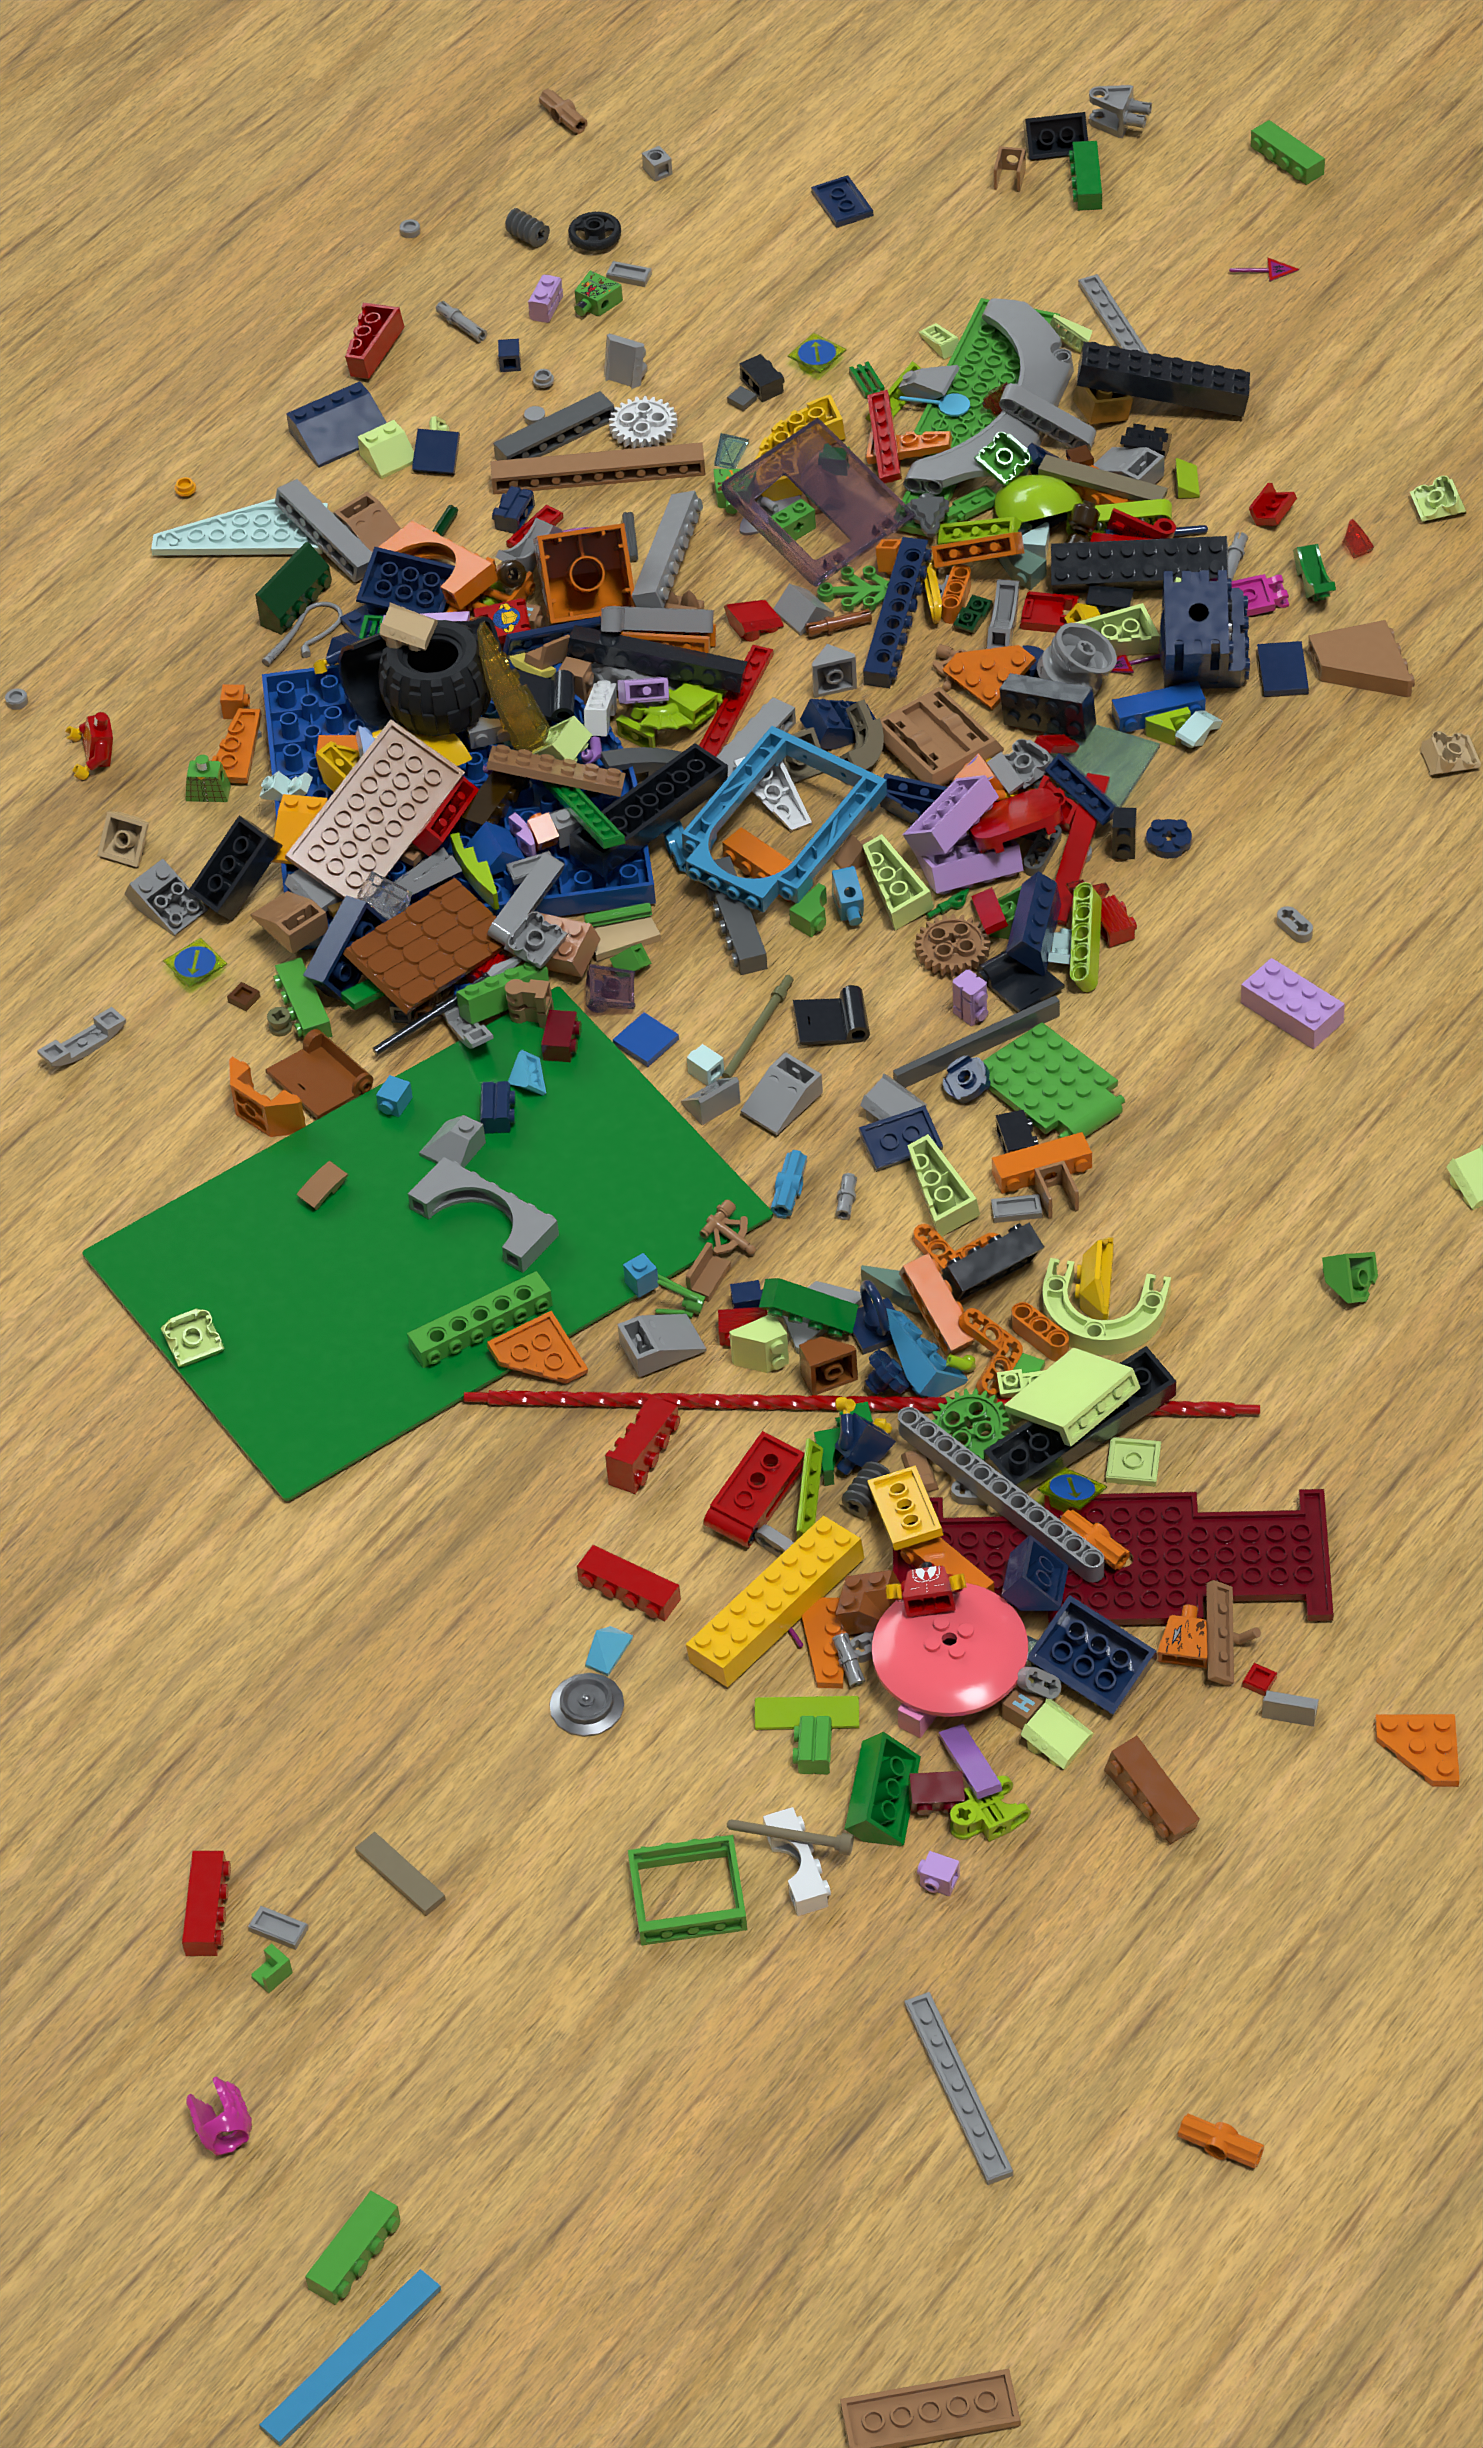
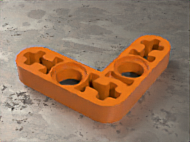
M920 1224L914 1229V1243L924 1255L929 1253L931 1259L937 1261L940 1273L942 1274L941 1270L948 1266L947 1263L958 1256L961 1259L966 1257L967 1252L978 1245L981 1248L985 1247L991 1238L999 1234H985L954 1251L931 1225ZM936 1248H941L945 1252L943 1254L936 1255L932 1253V1250Z
M969 1308L959 1317L961 1329L994 1353L976 1384L979 1394L981 1395L986 1390L990 1398L1000 1391L995 1362L1001 1363L1005 1371L1013 1370L1022 1355L1023 1347L1015 1337L975 1308ZM969 1317H972V1318H973V1321H972L973 1324H971V1323L969 1322V1321H970V1318H969ZM982 1324L984 1327L979 1331L978 1329L981 1327L980 1325ZM986 1330L993 1331L996 1336L995 1341L987 1338ZM1010 1346L1012 1348V1354L1008 1357H1005V1355L1009 1351ZM993 1378L995 1380L990 1386L991 1390H989L987 1382Z

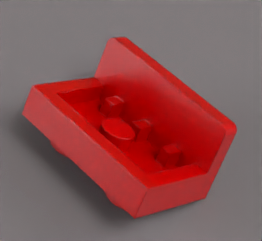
M1267 483L1249 507L1256 526L1278 525L1285 514L1291 509L1297 497L1295 492H1276L1273 483Z

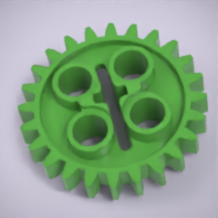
M977 1388L974 1389L972 1394H969L968 1390L964 1389V1395L962 1396L955 1391V1399L952 1400L946 1396L947 1404H938L941 1411H933L936 1420L931 1421L948 1434H952V1437L957 1441L968 1440L964 1446L984 1461L983 1450L1011 1433L1008 1428L1011 1422L1007 1418V1411L1004 1409L1003 1402H997L998 1400L995 1395L989 1398L986 1390L979 1395ZM976 1410H983L979 1415H972ZM959 1419L958 1423L954 1425L949 1424L952 1420ZM984 1431H991L988 1436H981Z

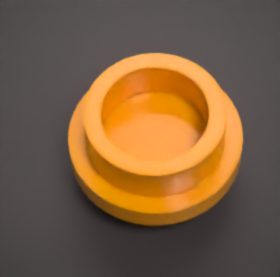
M182 477L177 480L175 485L177 495L188 497L196 491V484L191 478Z

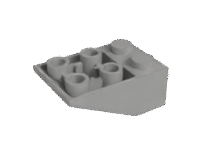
M1112 447L1094 463V466L1101 470L1155 484L1164 476V456L1147 447Z
M161 859L132 881L124 894L141 913L173 936L208 910L196 896L188 891L190 888L164 859Z
M785 1052L768 1068L740 1112L773 1134L778 1135L823 1093L822 1074Z
M687 1314L641 1315L617 1324L619 1342L639 1377L707 1351Z

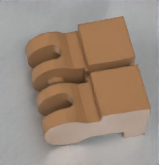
M513 979L507 982L505 992L510 1019L515 1023L536 1022L539 1023L540 1028H545L549 1010H554L550 981L530 979V982L527 983L519 979Z

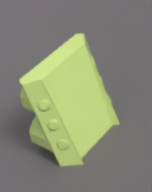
M1447 476L1436 478L1433 485H1420L1414 491H1410L1422 522L1467 513L1453 480Z
M1481 1145L1480 1148L1459 1158H1452L1446 1167L1451 1174L1450 1185L1455 1190H1461L1463 1201L1473 1210L1483 1206V1145Z
M194 1309L171 1318L161 1327L179 1367L198 1362L224 1350L221 1338L212 1324V1317L206 1310Z
M1046 1699L1042 1707L1024 1725L1021 1736L1027 1740L1029 1751L1034 1754L1044 1753L1052 1765L1061 1767L1064 1770L1094 1735L1092 1731L1052 1699Z

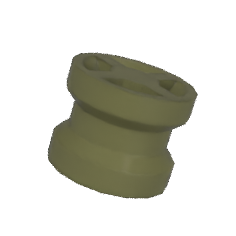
M275 1007L267 1014L269 1030L275 1036H285L292 1030L290 1012L286 1008Z

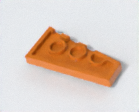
M925 431L922 435H917L915 432H906L905 435H896L899 460L923 457L951 449V432ZM870 432L866 454L868 464L877 463L873 432Z
M238 708L227 729L228 734L225 739H222L218 753L211 760L222 763L230 783L248 784L262 715L260 709Z
M821 1597L802 1615V1623L817 1688L843 1689L844 1669L843 1666L839 1665L838 1660L840 1658L832 1641V1638L836 1635L846 1633L835 1615L840 1598Z

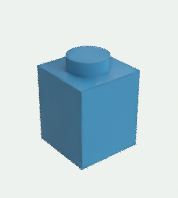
M389 1075L376 1094L378 1110L388 1115L400 1117L413 1098L410 1082Z
M644 1253L623 1264L625 1283L638 1298L659 1287L657 1283V1268Z

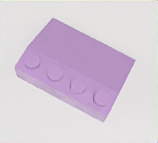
M967 834L964 838L958 840L953 845L952 851L946 855L916 856L930 887L939 894L950 893L952 889L959 887L970 888L974 883L978 882L989 883L1001 876L1012 877L1017 872L1024 871L1020 847L1014 839L1002 843L1004 852L996 854L995 849H991L981 854L974 839L970 838V835Z

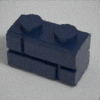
M511 486L506 494H502L499 507H495L492 513V520H494L497 530L515 534L525 524L535 506L533 491L521 490L518 487Z
M499 1081L497 1083L483 1082L481 1084L480 1121L484 1127V1134L495 1132L509 1133L511 1131V1123H515V1109H511V1105H516L515 1090L511 1091L508 1081Z

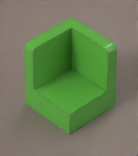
M642 943L631 946L610 958L620 979L652 964Z
M272 1943L264 1949L266 1962L251 1974L252 1979L268 1993L293 1973L290 1959Z

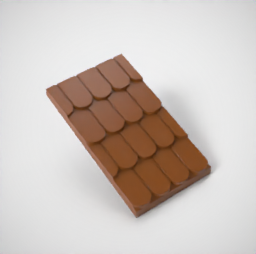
M453 878L429 892L426 897L408 906L405 911L353 942L351 946L346 948L343 955L407 1015L505 950V946L487 935L496 916L478 901L468 889L462 886L456 878Z

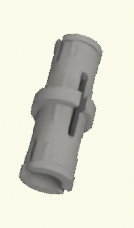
M852 1173L843 1174L841 1188L837 1192L838 1205L835 1215L841 1220L850 1219L852 1205L856 1200L855 1186L857 1177Z
M848 1633L836 1635L832 1638V1641L840 1658L838 1660L839 1665L843 1666L850 1687L864 1683L866 1680L858 1663L859 1656L852 1648Z

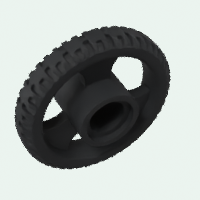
M594 211L576 217L570 223L568 233L570 241L576 247L587 251H599L613 246L619 240L621 225L613 215ZM576 231H584L585 240L578 237ZM613 231V233L606 238L605 232Z

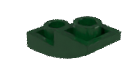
M972 594L966 608H961L953 627L974 633L992 609V600Z

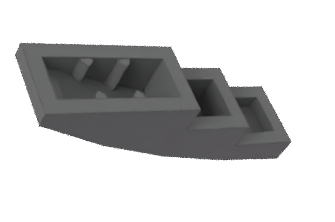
M622 748L602 751L600 760L607 770L608 768H616L620 771L625 770L629 776V767L633 766L635 774L645 772L647 777H649L682 752L664 748Z

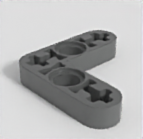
M1059 825L1055 826L1056 832L1050 834V840H1048V835L1044 828L1020 836L1034 841L1023 861L1026 875L1033 876L1038 871L1044 872L1062 838V830ZM1040 847H1046L1048 848V851L1039 852L1037 851V849Z

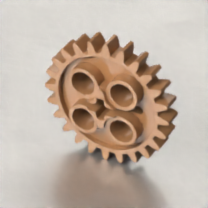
M952 914L950 919L945 915L942 916V920L934 917L933 924L927 921L926 928L921 927L920 933L916 934V957H919L920 964L925 963V969L932 967V973L940 970L941 976H944L946 972H949L951 977L954 976L955 972H958L960 975L965 970L972 971V967L977 969L979 963H984L985 957H989V935L986 934L984 927L980 928V922L973 924L972 917L967 921L964 920V915H961L959 919H956L955 914Z

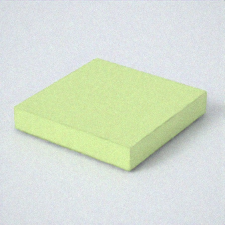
M1111 1437L1106 1482L1156 1487L1161 1441Z

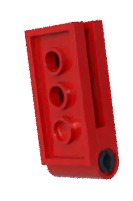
M762 1431L711 1502L710 1508L704 1517L703 1525L749 1548L756 1540L754 1534L764 1524L768 1523L802 1474L805 1453Z

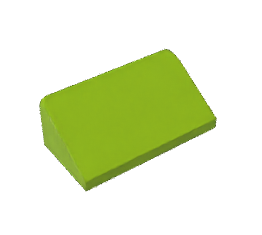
M1175 458L1178 498H1200L1197 466Z

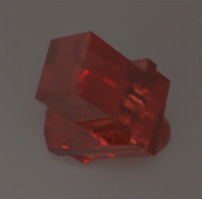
M1007 382L990 390L983 399V407L991 409L994 415H1000L1003 411L999 402L1005 386L1008 384Z

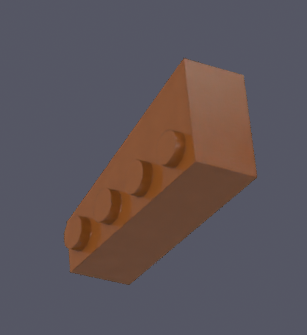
M1137 1735L1111 1751L1104 1771L1156 1828L1161 1838L1166 1839L1171 1845L1196 1829L1200 1818Z

